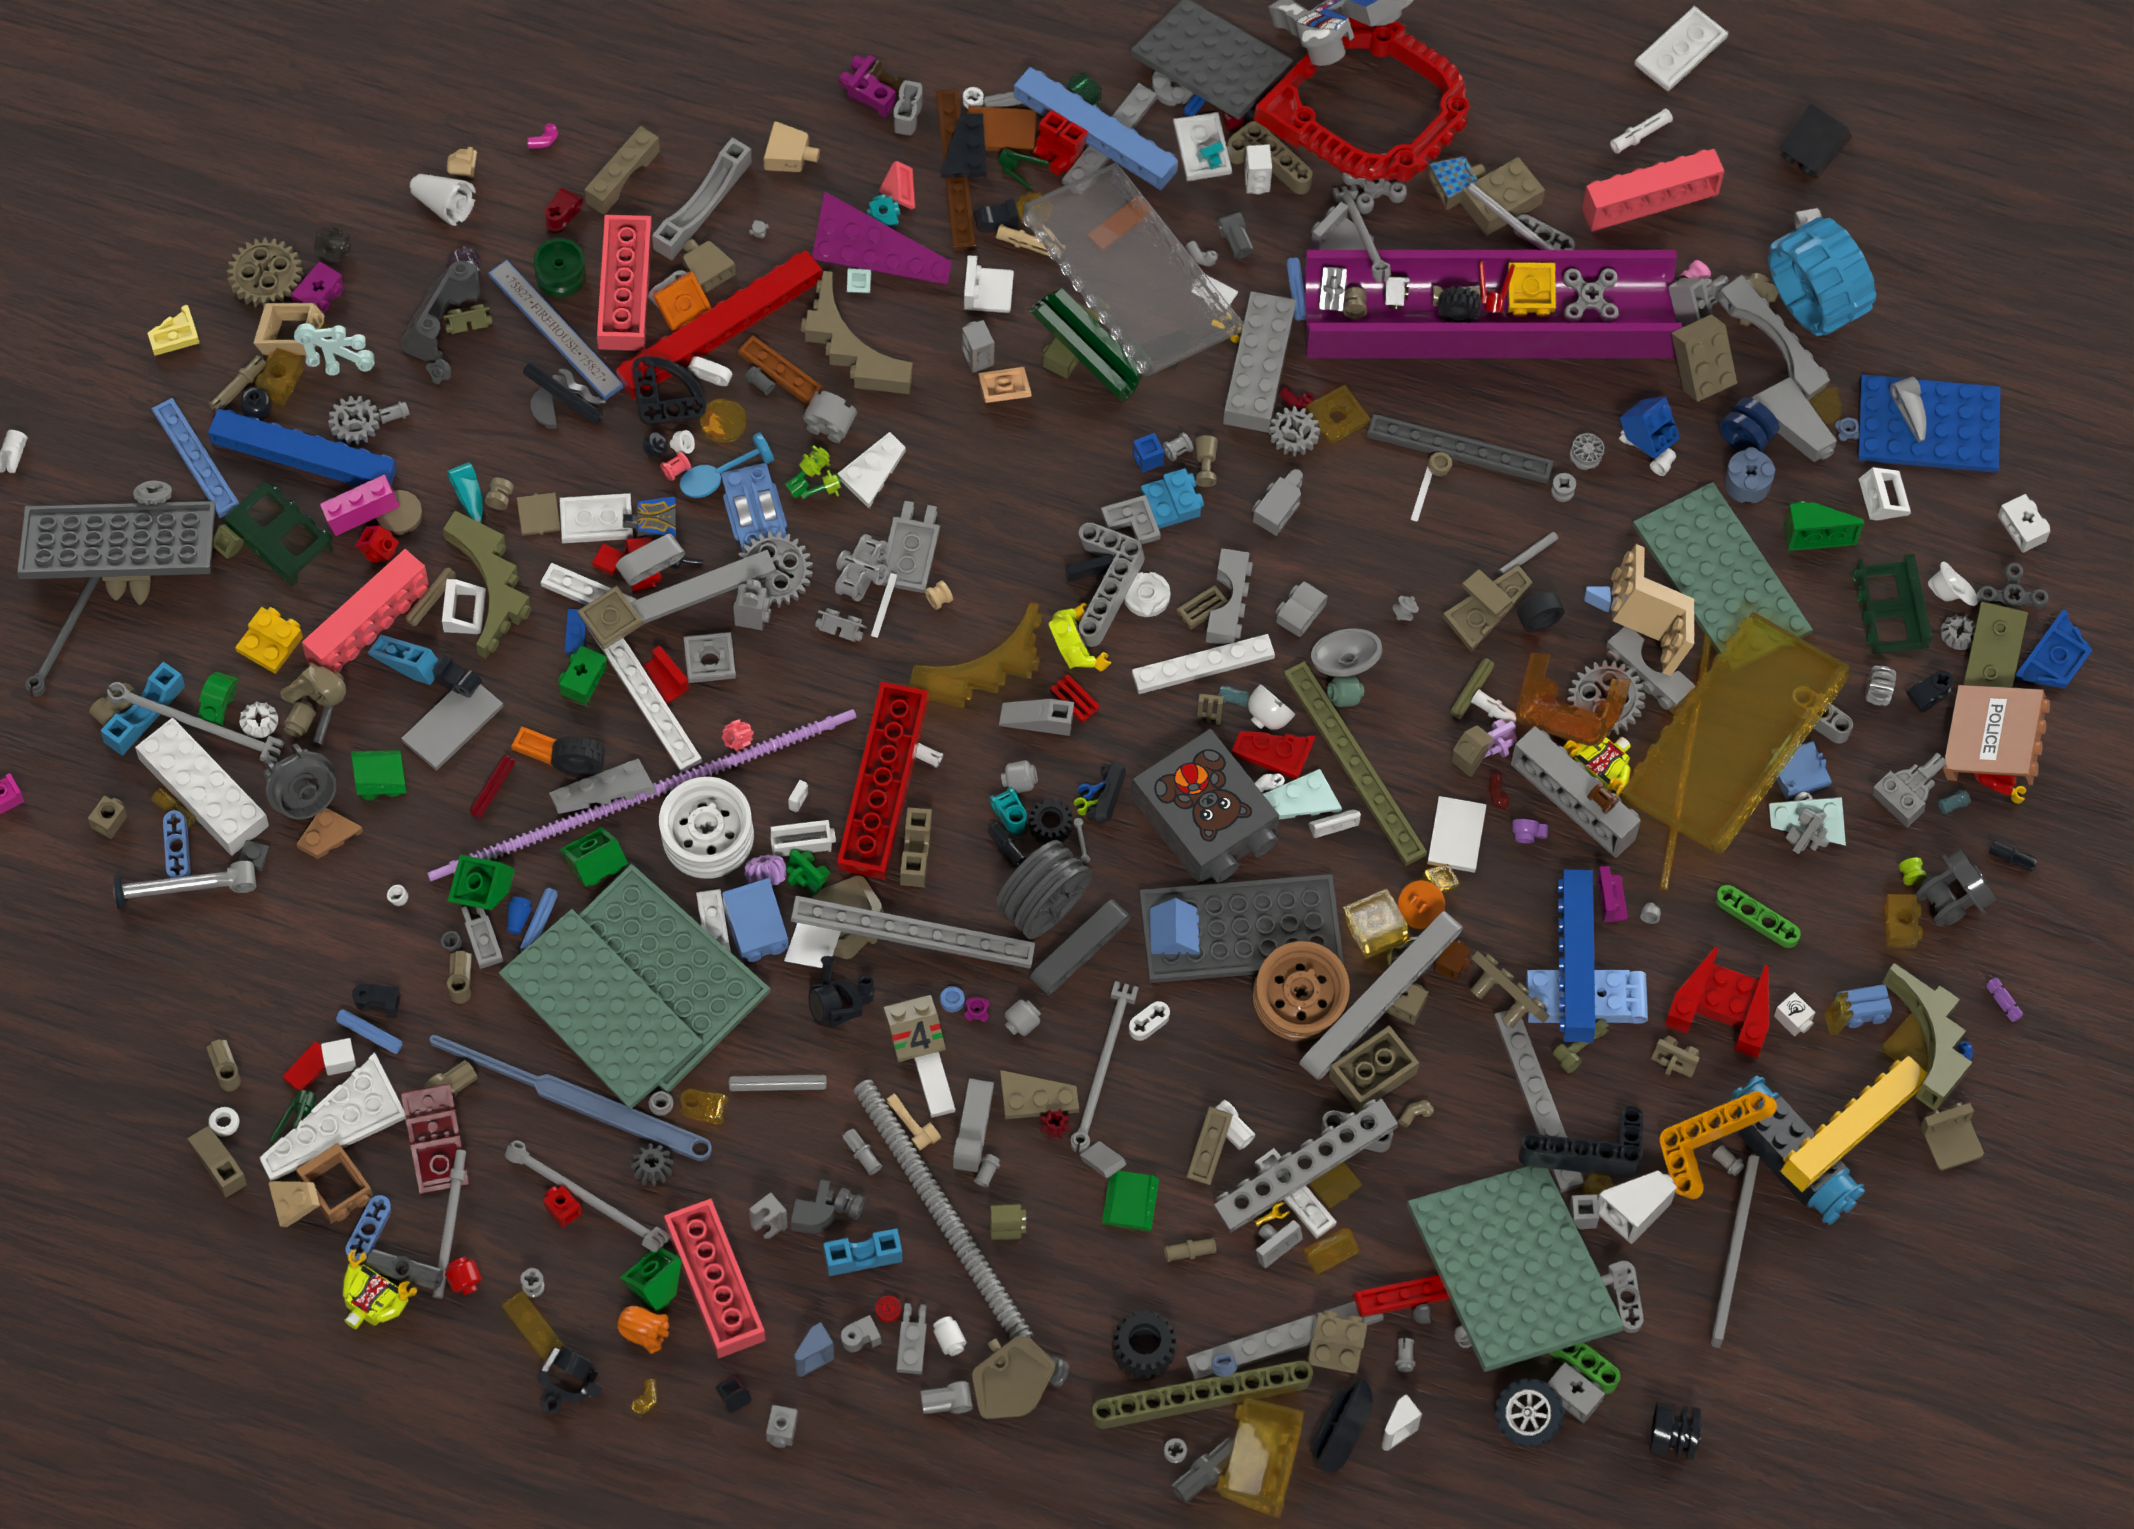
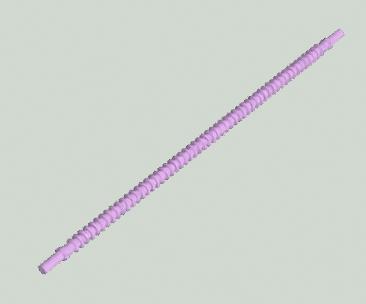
M852 709L833 717L828 716L820 722L814 721L813 725L808 723V727L801 726L800 730L795 728V732L788 731L787 735L782 733V737L777 735L774 740L769 738V742L764 740L761 745L756 743V747L751 745L748 750L746 748L743 749V752L738 750L737 754L731 753L730 757L725 755L724 759L718 758L717 762L712 760L711 764L705 763L704 767L699 765L698 769L692 768L691 772L686 770L685 774L679 773L678 777L673 775L672 779L666 778L665 782L660 780L657 785L653 783L656 794L647 795V792L635 794L636 798L626 800L625 797H620L617 800V798H614L612 803L605 805L601 803L600 807L595 805L592 810L591 808H588L587 812L582 810L581 814L575 813L574 817L569 815L568 819L562 818L561 822L556 820L555 824L549 823L548 827L543 825L542 829L536 828L535 832L530 830L527 835L522 833V837L517 835L514 840L509 838V842L503 840V844L496 843V847L490 845V849L486 850V848H483V852L477 850L475 855L470 853V857L490 860V858L497 859L498 855L503 857V853L510 854L511 850L516 852V848L523 849L524 845L529 847V843L536 844L537 840L542 842L545 837L546 839H549L550 835L555 837L556 833L562 834L563 830L568 832L569 828L575 829L576 825L581 827L582 823L588 824L589 820L594 822L595 818L601 819L602 815L607 817L608 813L614 814L615 810L620 812L621 808L627 809L628 805L633 807L634 803L640 804L641 800L646 802L647 798L653 799L654 795L659 797L660 793L666 794L667 790L672 791L673 788L690 779L705 777L706 775L711 777L712 773L718 774L719 770L724 772L725 768L731 769L732 765L737 767L738 763L744 764L745 760L750 762L751 758L757 759L758 755L763 757V753L770 754L771 750L776 752V748L783 749L784 745L789 747V743L796 744L797 740L802 742V738L807 740L810 735L815 737V733L820 735L823 730H832L836 725L855 719V711ZM453 860L446 866L428 872L427 875L430 882L452 873L455 875L458 860Z

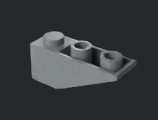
M1043 699L1003 703L999 726L1070 736L1074 702Z

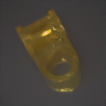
M688 1089L680 1097V1111L686 1118L706 1121L711 1124H723V1112L729 1099L719 1093ZM691 1100L695 1101L697 1105L688 1107L685 1103Z

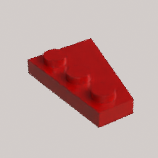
M1240 731L1231 755L1290 778L1298 779L1316 736L1304 738L1294 737V735L1290 734L1275 736L1269 733Z

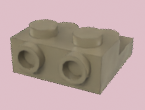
M1323 1310L1322 1315H1315L1307 1362L1311 1366L1357 1374L1361 1349H1363L1367 1323H1362L1361 1317L1347 1315L1346 1320L1337 1318L1338 1313Z

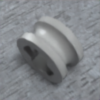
M1170 1439L1164 1447L1166 1459L1172 1463H1179L1185 1459L1187 1453L1186 1444L1180 1439ZM1175 1445L1180 1446L1179 1450H1183L1182 1454L1178 1453L1176 1457L1171 1456L1172 1451L1168 1452V1449L1174 1448Z

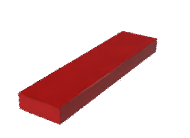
M1439 1275L1357 1291L1353 1294L1361 1318L1412 1308L1420 1304L1450 1300Z

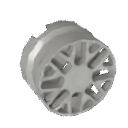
M1581 434L1573 441L1569 457L1571 462L1573 461L1579 469H1594L1601 462L1605 447L1602 440L1594 434Z

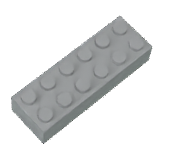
M1251 291L1226 402L1223 424L1269 433L1293 324L1296 300Z
M1534 726L1515 744L1511 765L1615 858L1636 840L1641 822L1639 815L1633 809H1628L1623 805L1621 799H1619L1616 806L1609 813L1604 814L1602 808L1596 802L1590 801L1587 798L1590 791L1601 781L1587 773L1585 767L1580 762H1575L1569 757L1568 752L1562 746H1557L1551 741L1550 736L1545 731H1540Z

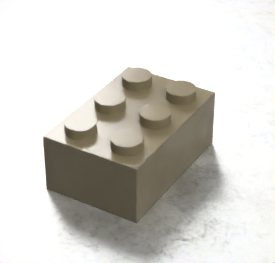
M1519 157L1473 182L1474 185L1515 218L1528 213L1543 203L1545 189ZM1468 186L1462 189L1461 205L1486 236L1508 224L1466 190Z
M1711 314L1672 332L1684 392L1698 402L1737 384L1726 325Z
M1388 1026L1330 1066L1329 1078L1357 1113L1363 1111L1362 1107L1373 1099L1377 1102L1415 1076L1418 1072L1419 1062L1393 1029Z

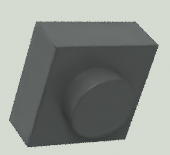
M246 840L238 861L253 862L255 870L262 871L270 848L267 845Z

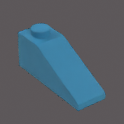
M380 635L368 651L371 657L415 681L431 685L434 681L432 670L439 660L431 649Z

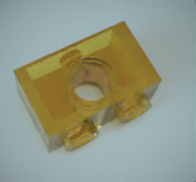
M276 348L273 355H269L263 374L260 373L258 375L256 387L266 390L272 402L285 406L304 370L302 357ZM279 374H280V375H283V376H281V377H279V378H275V377H274V376L279 375Z
M1887 894L1884 902L1886 948L1915 949L1918 941L1922 940L1923 935L1922 926H1918V918L1921 917V904L1917 903V895ZM1899 919H1905L1909 924H1902Z

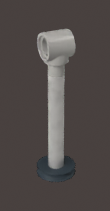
M250 861L235 862L230 865V868H227V872L123 884L121 875L120 877H115L113 874V894L116 899L117 909L119 907L125 908V899L225 886H229L236 893H247L255 890L257 887L254 864Z

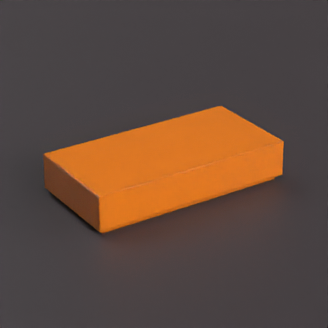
M521 726L511 747L514 751L551 765L552 748L556 739Z

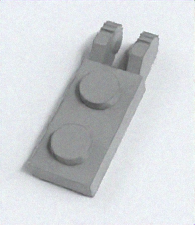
M467 906L461 907L465 927L479 968L482 969L503 962L488 915L486 916L484 909L476 908L480 918L471 920Z
M905 1303L903 1322H901L897 1372L922 1374L926 1337V1305H920L919 1323L909 1322L912 1310L911 1304Z

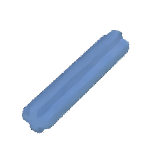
M1296 257L1289 258L1286 264L1292 299L1296 300L1294 316L1297 321L1305 320V293L1300 261Z
M551 888L545 889L520 946L521 952L541 936L558 896L556 890Z
M341 1009L337 1014L336 1021L392 1053L397 1054L402 1048L401 1040L345 1009Z

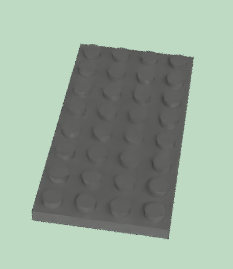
M215 501L157 503L156 505L129 503L25 506L17 572L18 578L46 579L211 574L216 514Z
M1332 874L1139 891L1149 983L1258 974L1263 962L1274 950L1285 944L1298 941L1313 942L1326 947L1344 965ZM1174 898L1198 908L1196 913L1197 915L1199 914V923L1197 925L1199 927L1198 947L1200 953L1188 954L1186 952V954H1181V952H1178V954H1165V952H1162V954H1152L1150 943V908ZM1297 964L1296 970H1305V967L1302 964Z

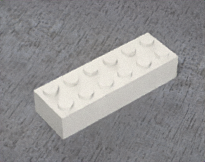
M171 718L135 747L139 760L231 856L244 847L246 840L251 841L269 827L267 816L260 807L174 718Z

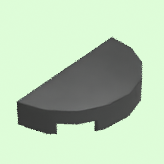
M541 387L534 393L531 399V414L533 419L544 425L545 428L557 429L552 394Z

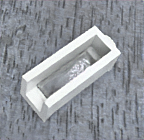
M828 820L771 827L770 832L772 853L779 857L789 856L790 852L794 849L799 853L807 850L810 853L831 852L832 843L836 842L834 828L829 827Z

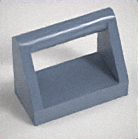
M821 1322L810 1329L795 1353L796 1375L799 1377L834 1360L833 1342Z

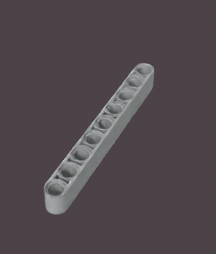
M1442 912L1305 1054L1299 1065L1316 1080L1323 1078L1330 1070V1066L1349 1051L1458 937L1463 930V926L1448 913Z

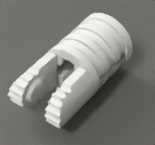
M16 430L7 431L0 450L1 473L6 468L9 473L16 472L23 448L28 439L24 433Z

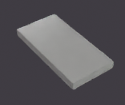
M481 684L470 698L451 691L401 738L402 742L437 771L504 707L503 703Z

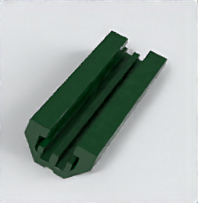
M1062 288L1042 297L1027 309L1122 403L1134 394L1143 377L1144 368Z

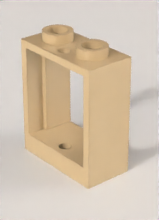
M265 303L254 344L263 355H306L304 345L296 340H277L282 321H306L305 324H311L315 327V330H318L324 323V315L314 303Z

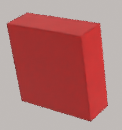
M603 544L592 561V566L614 575L617 570L616 564L624 557V553Z

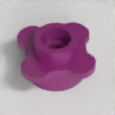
M968 998L965 1002L967 1006L965 1019L968 1021L973 1019L980 1020L981 1022L987 1021L989 1018L987 1014V1008L990 1006L989 1001L982 998Z

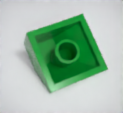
M460 855L448 902L491 911L509 893L515 869L501 862Z
M660 1247L656 1252H648L623 1274L620 1279L646 1306L658 1312L660 1309L667 1307L670 1300L676 1296L682 1260Z

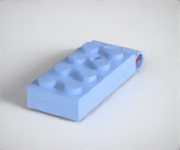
M1527 970L1526 988L1530 991L1528 996L1531 999L1537 997L1546 1005L1543 1010L1550 1015L1544 1023H1559L1560 1017H1564V1012H1559V997H1563V992H1559V977H1563V972H1559V970ZM1594 970L1595 1023L1600 1019H1603L1606 1023L1640 1024L1648 1021L1645 972ZM1527 1013L1528 1023H1543L1531 1013Z

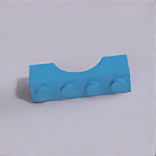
M163 661L147 679V684L141 697L168 706L185 688L182 674ZM134 704L122 714L116 713L100 730L103 741L123 756L160 714Z

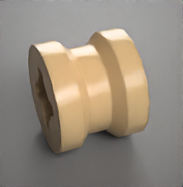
M942 580L936 583L934 588L929 587L925 589L927 600L935 610L941 608L943 603L953 601L951 591Z

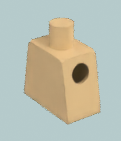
M774 121L764 156V168L771 171L800 172L805 160L818 162L820 149L809 147V135L806 132Z

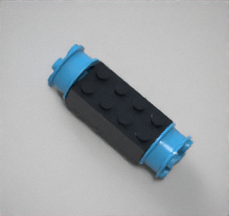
M1756 1075L1748 1082L1744 1089L1742 1087L1737 1088L1730 1095L1732 1098L1730 1101L1759 1091L1775 1099L1777 1104L1776 1112L1769 1118L1738 1130V1135L1804 1206L1815 1207L1823 1216L1822 1222L1831 1225L1840 1217L1842 1211L1848 1213L1856 1206L1857 1203L1855 1201L1865 1193L1864 1185H1858L1849 1176L1850 1170L1841 1160L1836 1162L1803 1192L1780 1172L1786 1164L1783 1161L1784 1158L1792 1150L1795 1152L1800 1150V1144L1807 1137L1814 1138L1815 1132L1777 1092L1772 1093L1764 1084L1765 1079ZM1764 1100L1760 1102L1759 1109L1762 1108ZM1742 1109L1739 1110V1112H1738V1114H1737V1118H1739V1117L1741 1116V1114H1742Z

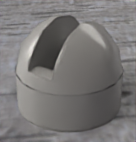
M1654 903L1644 905L1641 911V920L1649 924L1658 923L1661 915L1659 906H1655Z

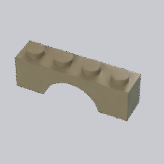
M640 126L585 188L586 204L605 215L619 199L621 189L628 177L638 167H647L660 152L659 137Z

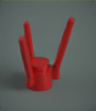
M1481 261L1479 262L1481 303L1485 304V310L1501 313L1515 264H1511L1509 271L1507 270L1501 291H1490L1489 295H1487L1484 263Z

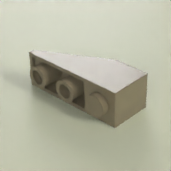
M209 1126L187 1138L225 1198L247 1185L243 1172Z

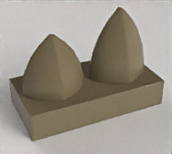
M154 575L102 577V581L105 582L106 589L114 600H118L124 594L127 582H129L133 598L139 605H142L149 594L151 582H154Z

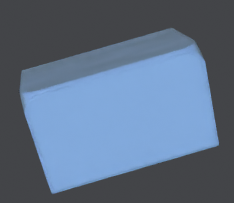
M1586 587L1584 601L1605 612H1609L1611 605L1610 587Z

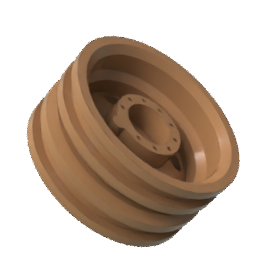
M1307 941L1285 944L1274 950L1265 959L1257 974L1253 986L1255 1011L1265 1027L1275 1035L1292 1041L1313 1040L1324 1035L1342 1015L1350 992L1348 974L1340 959L1322 945ZM1296 965H1304L1305 970L1297 971ZM1320 975L1324 976L1326 983L1320 984L1317 977ZM1276 976H1281L1284 982L1277 984L1274 979ZM1299 989L1303 990L1304 996L1297 998L1295 996ZM1325 1000L1327 1006L1325 1008H1320L1318 1006V1001ZM1284 1001L1285 1005L1283 1008H1277L1275 1002ZM1300 1011L1306 1016L1303 1021L1297 1018V1013Z

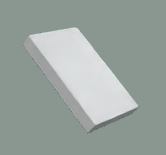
M1218 112L1174 119L1173 124L1187 181L1232 174ZM1221 141L1225 149L1219 155L1222 164L1220 167L1211 170L1208 161L1200 163L1196 154L1201 149Z
M630 493L560 498L562 543L633 539V529L622 528L623 514H632Z
M1439 796L1427 864L1475 873L1487 804Z

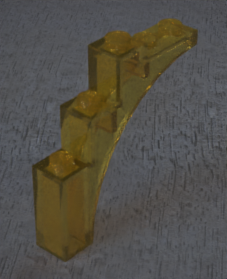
M1029 603L1025 616L1015 632L1001 646L983 657L954 666L930 667L914 664L909 687L928 691L930 701L964 708L966 700L970 701L972 698L973 688L998 694L1000 685H1005L1007 674L1031 679L1033 671H1038L1040 657H1037V648L1034 647L1037 638L1034 630L1035 627H1040L1042 614H1039V604Z

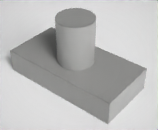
M1293 1220L1279 1232L1270 1224L1264 1225L1260 1229L1259 1235L1266 1242L1256 1249L1258 1261L1266 1269L1303 1240L1300 1225Z

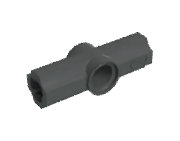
M373 1249L366 1260V1267L379 1275L399 1280L402 1283L410 1282L409 1284L437 1291L443 1280L442 1269L412 1261L405 1256L398 1257ZM409 1265L407 1273L400 1275L401 1269Z
M1227 1438L1211 1453H1206L1199 1457L1193 1463L1190 1470L1174 1482L1171 1488L1175 1495L1186 1504L1205 1487L1209 1488L1222 1477L1224 1471L1242 1457V1451L1233 1440Z

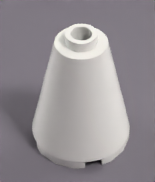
M419 174L410 183L412 195L448 224L455 226L457 225L456 222H463L473 208L475 200L472 199V192L475 193V188L473 184L467 181Z

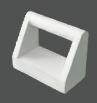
M1873 467L1859 478L1870 520H1883L1911 514L1899 471ZM1884 481H1893L1899 506L1890 505Z
M455 579L446 580L442 616L444 632L481 633L486 594L485 588ZM457 594L476 595L473 624L455 619Z
M1407 1395L1398 1400L1386 1426L1382 1441V1449L1385 1451L1390 1450L1418 1430L1422 1414Z

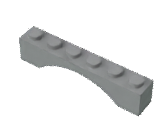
M734 138L730 139L719 153L707 177L691 199L678 212L665 219L652 235L653 250L670 260L676 257L683 248V245L689 241L752 163L751 148Z
M1741 275L1720 290L1716 299L1730 316L1754 324L1776 343L1786 361L1789 377L1792 378L1807 400H1810L1825 389L1830 381L1827 372L1816 364L1812 354L1800 345L1797 336L1793 332H1789L1784 326L1782 318L1773 313L1766 299L1758 295L1749 280H1746Z

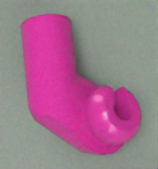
M547 124L545 132L540 137H528L529 149L549 147L558 136L556 125Z

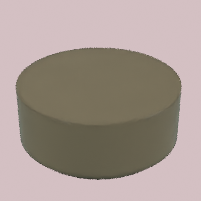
M1444 452L1432 454L1428 462L1429 471L1436 476L1447 475L1452 467L1451 457Z

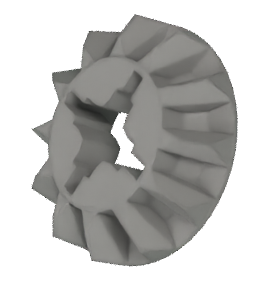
M147 481L134 489V499L138 503H145L146 505H156L159 502L165 503L166 500L171 498L172 489L170 485L161 481Z
M1955 614L1953 617H1947L1940 630L1942 640L1953 649H1968L1972 646L1976 625L1974 620L1971 621L1966 615L1958 616ZM1963 626L1964 633L1959 638H1956L1957 630L1955 629Z

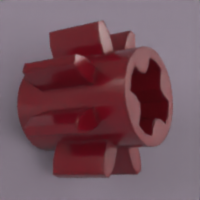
M1049 1109L1047 1118H1040V1123L1044 1125L1041 1127V1134L1047 1133L1050 1141L1052 1138L1057 1137L1062 1140L1063 1132H1070V1126L1066 1125L1070 1117H1064L1061 1114V1109L1058 1112H1052Z

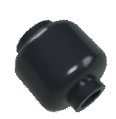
M250 387L242 393L240 405L245 417L253 416L262 421L270 415L272 404L270 395L266 390L261 387Z

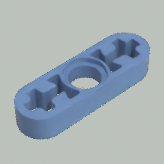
M172 810L166 813L163 818L166 872L171 878L186 877L191 872L188 823L186 817L181 812ZM174 817L181 820L180 823L176 824V829L182 835L175 834V828L170 824V822L174 821ZM178 839L182 840V849L178 852H172V842ZM172 857L179 858V865L184 867V870H180L179 875L173 871V869L177 868V860L172 859Z
M374 1196L369 1201L347 1243V1257L352 1249H358L361 1239L364 1241L361 1249L366 1254L365 1261L367 1260L392 1211L390 1201L385 1196ZM382 1203L384 1205L385 1211H379L377 1215V1221L374 1218L376 1214V1209L374 1206H380ZM373 1224L376 1227L375 1232L372 1235L363 1234L362 1228L364 1225ZM361 1253L355 1256L357 1260H360Z

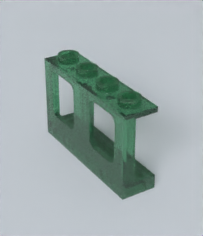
M266 481L224 517L226 525L244 540V544L290 586L299 581L297 573L323 550L333 551L330 534L324 529L320 530L317 528L316 523L309 515L304 516L292 500L287 501L283 497V493L279 488L270 486ZM267 495L284 512L268 526L262 527L247 514V511L263 496ZM299 524L316 541L301 555L294 556L280 543V539Z
M1906 554L1903 562L1864 565L1863 559H1859L1857 567L1853 569L1854 582H1858L1859 585L1857 591L1858 602L1863 604L1862 621L1864 625L1867 624L1866 641L1868 646L1871 645L1873 654L1929 648L1932 634L1915 554ZM1894 576L1898 598L1871 601L1866 577ZM1903 618L1907 639L1904 641L1880 643L1875 619Z

